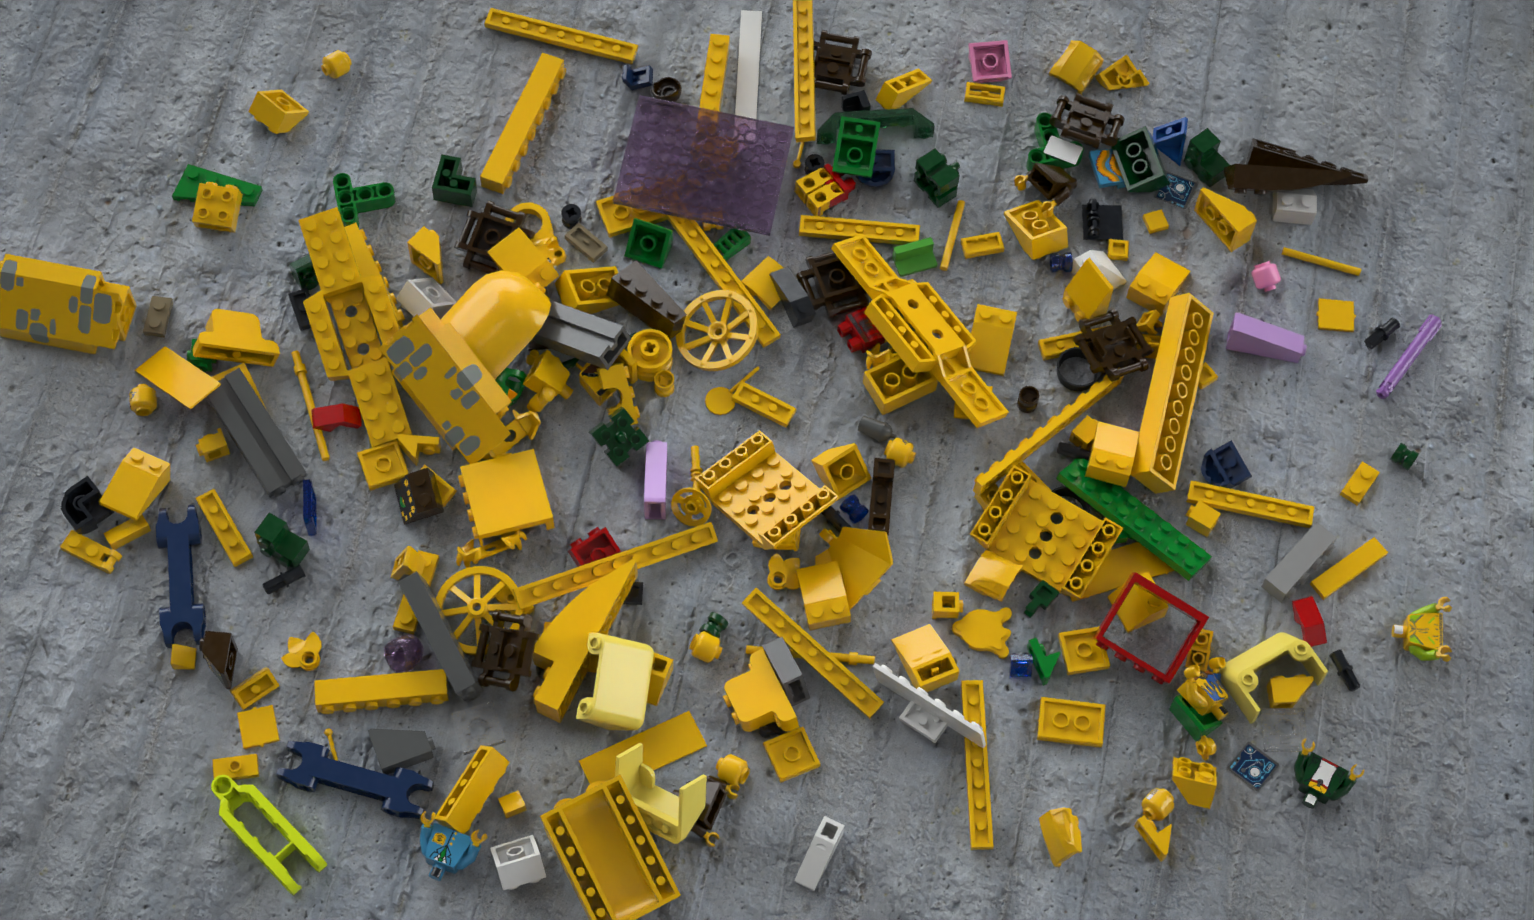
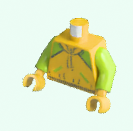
M1441 597L1438 600V604L1432 603L1411 612L1406 617L1403 625L1392 626V637L1403 638L1404 650L1409 651L1421 661H1432L1442 658L1443 661L1449 662L1451 657L1445 653H1451L1452 650L1448 645H1443V613L1439 612L1440 610L1444 612L1451 611L1452 607L1450 605L1443 607L1444 603L1451 600L1448 597Z

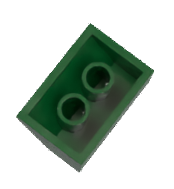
M1146 126L1119 137L1117 144L1111 146L1128 192H1154L1170 185L1153 137Z

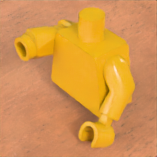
M548 349L541 355H539L537 350H531L530 354L526 357V363L532 365L523 385L536 392L529 400L527 409L532 412H541L546 404L552 401L558 394L565 400L568 399L573 393V389L566 384L570 373L558 357H555Z

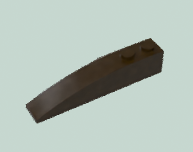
M1255 138L1252 139L1246 161L1247 165L1352 172L1350 177L1325 185H1353L1368 182L1366 174L1345 167H1341L1339 170L1331 162L1322 161L1319 163L1313 156L1306 155L1301 157L1296 153V150Z
M1233 164L1224 167L1227 187L1229 190H1234L1236 194H1246L1247 191H1254V195H1266V192L1302 190L1352 176V172L1247 164Z

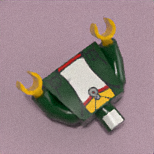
M1306 738L1303 739L1301 742L1303 750L1299 752L1294 765L1295 779L1299 783L1298 790L1306 794L1302 801L1303 805L1313 809L1317 801L1326 804L1329 800L1336 801L1347 795L1355 785L1356 778L1361 777L1365 770L1363 769L1359 775L1355 774L1354 768L1357 766L1355 764L1351 767V775H1348V770L1313 753L1312 751L1315 748L1314 741L1310 748L1304 747Z

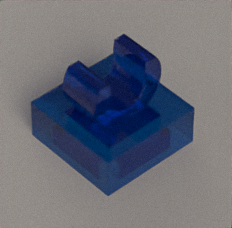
M1013 653L1010 655V677H1032V654L1016 655Z

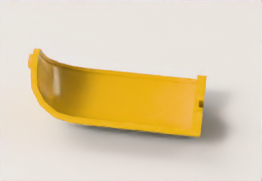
M501 270L486 274L475 282L440 320L444 325L449 322L491 376L496 379L541 329L549 315L551 303L550 299L544 294L546 289L540 283L534 284L517 272Z

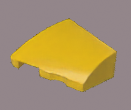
M1127 54L1094 76L1101 86L1108 91L1144 87L1150 84L1142 71L1136 69Z

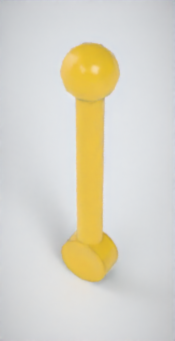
M801 142L797 159L793 162V167L796 169L801 167L800 159L805 142Z
M327 728L324 734L328 737L333 760L338 761L332 739L333 731Z

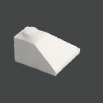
M1089 250L1073 260L1071 272L1074 276L1086 259L1090 258L1114 287L1113 290L1127 282L1104 251Z

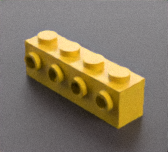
M480 745L439 809L435 820L444 827L465 834L470 829L476 815L482 810L488 796L494 791L498 780L506 772L510 762L493 747Z

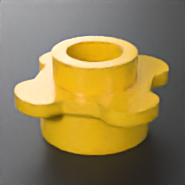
M1203 735L1200 741H1196V749L1203 760H1208L1210 755L1216 753V744L1212 738H1207V736Z

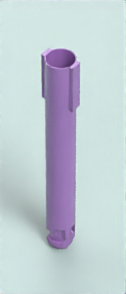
M1431 314L1418 330L1419 333L1380 384V389L1376 390L1379 398L1385 399L1389 396V393L1393 391L1428 341L1433 339L1442 326V321L1439 317Z

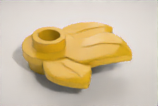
M778 553L774 554L768 562L770 571L767 577L768 585L774 590H782L784 588L795 590L800 588L796 569L800 568V558H789L783 561ZM774 578H780L781 583H776Z
M311 632L305 641L289 637V653L281 657L282 661L290 668L301 667L306 671L316 669L320 664L319 652L322 648L320 638L314 632ZM312 658V663H306L307 659Z

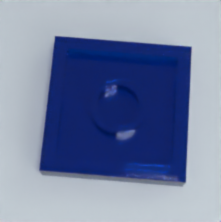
M307 479L303 480V520L308 536H315L317 534V497L312 481Z

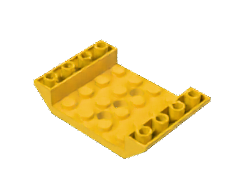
M760 430L695 478L711 503L764 550L776 548L839 499V496L826 485L818 488L775 452L773 441ZM785 486H791L788 490H781ZM769 498L775 499L772 502H765ZM753 510H759L757 514H749Z
M1013 465L974 526L970 536L986 550L1017 565H1023L1021 571L1040 582L1044 580L1060 594L1080 599L1122 532L1123 527L1106 517L1103 521L1032 481L1031 474ZM1058 514L1063 518V521L1060 524H1054L1051 521V517ZM1049 532L1052 535V539L1050 541H1043L1040 538V534ZM1037 549L1041 552V556L1038 559H1033L1030 557L1029 552Z

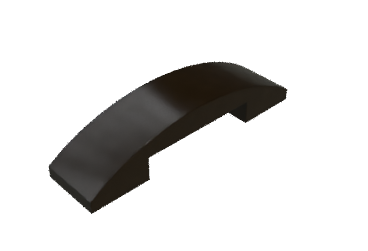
M874 458L868 530L887 532L889 536L895 460Z

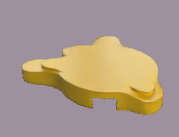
M1008 607L996 612L985 609L973 610L967 613L961 620L954 622L952 632L960 637L961 640H964L969 645V648L976 651H990L999 658L1005 659L1009 655V649L1005 642L1011 636V631L1002 625L1011 618L1012 611Z

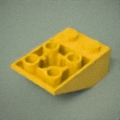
M931 624L891 639L914 688L920 687L929 692L958 679L960 670L951 652Z

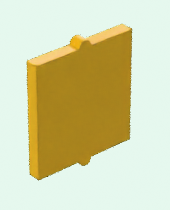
M1318 299V311L1316 313V316H1318V329L1354 332V319L1356 317L1354 314V301Z
M273 705L260 708L253 707L251 710L237 713L244 749L256 746L264 747L265 744L280 741Z

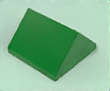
M634 218L624 256L662 269L673 245V230Z
M1182 695L1176 696L1169 708L1171 713L1195 741H1200L1201 736H1207L1223 724L1221 720L1218 721L1212 712L1200 715Z

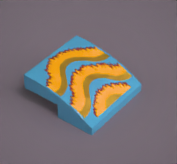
M1113 150L1089 151L1088 156L1099 189L1115 185L1117 189L1125 188L1126 185Z

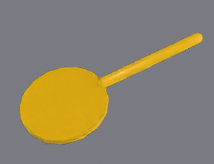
M760 367L754 368L730 390L725 387L711 389L705 398L707 409L716 415H725L731 412L735 407V402L732 401L733 392L742 381L746 382Z

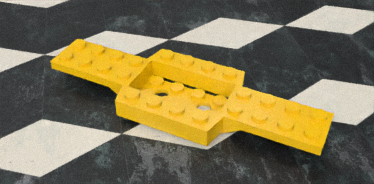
M338 207L299 219L298 221L321 289L304 300L303 304L328 379L330 381L350 379L372 447L394 440L398 441V434L413 435L394 376L391 373V363L379 349L381 344L364 295L365 291L381 342L384 344L400 329L382 275L361 277ZM327 302L331 305L351 366L350 370H348ZM350 306L357 308V314L354 317L346 315V309ZM361 344L369 346V352L365 355L358 353V347Z
M863 234L833 244L832 251L872 299L864 313L913 373L931 371L976 428L1005 418L1009 411L971 366L968 353L977 342L976 339L929 282L914 283L899 278ZM908 302L913 304L916 307V309L910 307L908 305ZM896 309H898L902 313L903 318L896 311ZM907 323L911 324V326H912V327L915 329V331H916L915 333L913 332V330L909 327V325H908ZM932 332L938 334L941 339L936 338ZM919 338L924 340V342L928 345V349Z

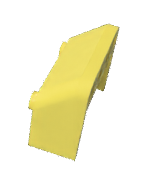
M1280 632L1226 662L1225 667L1219 670L1222 684L1250 724L1255 722L1261 711L1249 694L1258 685V677L1255 672L1290 654L1294 660L1303 664L1310 676H1313L1317 686L1322 683L1328 670L1306 641Z
M639 743L617 755L615 777L621 774L648 830L674 844L683 841L705 808L707 776L703 774L681 787L678 797L655 785L654 771L649 766L643 764V744Z

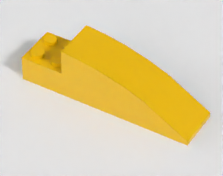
M636 560L628 561L589 585L554 618L536 642L532 658L533 663L545 670L543 675L544 681L541 686L538 685L533 694L537 713L561 723L588 672V669L584 668L595 657L587 648L589 633L606 635L609 632L625 598L638 577Z

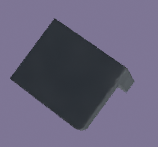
M865 90L842 96L841 107L845 117L862 119L870 116L871 105Z

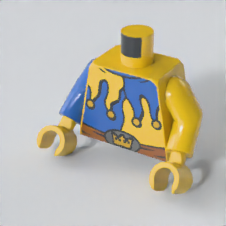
M1215 657L1209 660V667L1213 670V673L1211 670L1200 673L1198 665H1191L1186 668L1184 675L1187 680L1177 689L1200 715L1212 712L1218 721L1229 713L1222 705L1228 699V694L1221 686V673H1219V669L1224 668L1226 665L1224 657Z

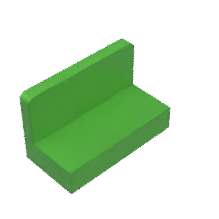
M931 237L893 247L892 258L900 277L937 267V261L933 254L934 242Z

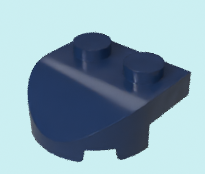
M876 149L872 178L856 176L858 181L869 187L887 185L892 180L895 172V150Z
M1232 440L1215 450L1211 448L1204 455L1201 473L1211 485L1231 489L1252 477Z

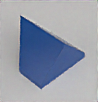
M1186 117L1153 129V140L1157 149L1179 166L1181 165L1187 133L1188 118Z

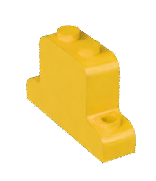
M214 309L205 326L206 332L199 334L193 347L194 357L274 367L280 354L277 343L262 338L260 321L256 315L224 309Z
M763 649L754 652L750 656V664H748L750 671L728 680L724 686L726 695L723 696L727 708L732 707L734 711L731 713L734 723L736 725L740 724L741 728L746 732H752L772 722H776L777 726L784 731H792L799 728L797 716Z

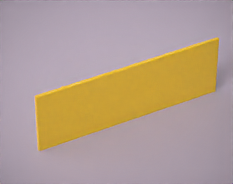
M166 346L135 369L138 374L189 409H192L221 385L213 377Z
M1135 542L1110 550L1080 599L1070 598L1074 602L1117 589L1127 582L1132 572L1143 574L1148 571L1151 577H1156L1175 570L1139 542Z
M687 711L579 760V763L589 784L595 781H608L614 778L616 756L639 743L643 744V764L649 766L653 771L689 754H693L707 747V744L690 711Z

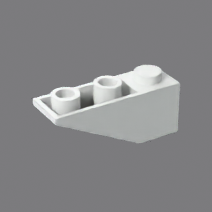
M824 816L794 882L815 891L843 835L845 825Z

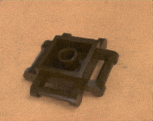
M827 30L821 31L820 41H814V51H817L814 62L815 88L847 95L850 85L856 87L865 86V74L872 51L869 49H858L859 36L849 37L828 33ZM826 40L850 44L852 48L827 44ZM856 58L861 59L858 74L856 77H853Z
M1076 93L1073 102L1067 96L1061 95L1058 97L1056 110L1050 117L1049 123L1051 126L1062 130L1060 137L1098 149L1100 143L1108 146H1115L1117 144V135L1120 127L1124 124L1125 118L1120 114L1111 115L1113 104L1108 103L1107 105ZM1064 109L1070 111L1066 120L1061 118ZM1107 124L1112 125L1108 135L1104 134Z
M488 201L484 211L481 213L468 210L466 215L468 217L454 248L467 252L463 262L464 268H473L490 274L501 270L498 267L495 268L474 261L475 255L494 262L487 251L518 227L530 240L534 238L535 232L522 228L526 219V213L521 211L517 213ZM493 212L516 221L515 223H512L510 221L492 216L491 213ZM475 220H477L470 241L468 244H466L471 233L472 227L474 225Z
M834 252L816 257H806V264L809 269L797 273L796 278L809 296L814 310L825 306L828 318L832 319L838 314L859 308L863 309L868 306L864 295L867 292ZM809 278L814 279L820 298L815 299L808 281ZM853 297L858 299L857 301L834 308L832 306L833 303Z
M1112 309L1106 314L1091 319L1084 318L1079 320L1078 325L1082 333L1076 335L1073 341L1076 345H1079L1090 364L1089 368L1093 374L1098 372L1101 374L1106 373L1111 381H1116L1120 377L1133 372L1148 370V362L1143 357L1152 354L1154 349L1146 342L1136 325L1135 317H1129L1121 322L1118 311ZM1110 321L1112 324L1110 326L1095 331H1092L1090 328L1092 326L1099 325ZM1137 342L1141 347V349L1139 350L1136 347Z
M496 609L492 613L493 626L480 624L479 626L481 632L475 660H472L471 666L483 669V673L478 678L481 686L488 687L491 685L515 692L518 689L520 676L531 677L532 671L530 667L536 640H539L540 634L530 632L532 625L531 615L510 614ZM504 622L517 623L520 625V629L503 628ZM491 633L486 659L483 662L488 636ZM496 671L510 674L508 679L493 677V673Z

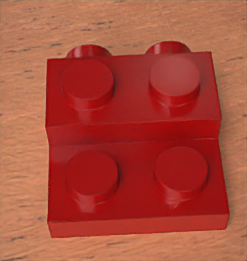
M599 527L587 533L589 535L584 541L581 538L570 544L571 549L568 550L577 567L621 552L606 527L601 530Z

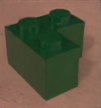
M1207 128L1189 141L1184 162L1190 170H1193L1198 175L1199 180L1210 188L1225 177L1224 167L1230 166V164L1217 152L1221 141Z
M441 154L432 185L433 199L435 201L473 207L477 194L476 178L461 176L463 172L461 158Z
M271 513L267 514L254 532L260 552L266 557L270 558L272 556L278 559V562L286 568L298 566L310 550L307 540L289 531L287 522Z

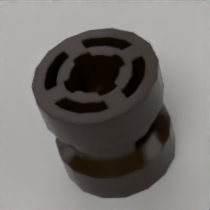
M1033 386L1023 387L1019 392L1017 400L1019 410L1024 413L1034 412L1040 397L1039 391Z

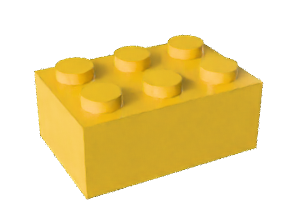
M900 356L865 371L863 376V384L882 415L936 391L938 380L931 371L913 373Z

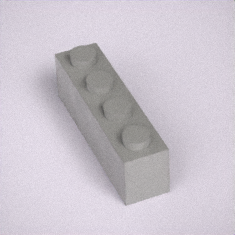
M1316 522L1265 578L1261 587L1280 602L1286 597L1290 599L1297 591L1295 587L1299 583L1304 584L1309 578L1308 572L1311 569L1316 570L1323 562L1321 558L1332 553L1336 547L1333 544L1337 537Z

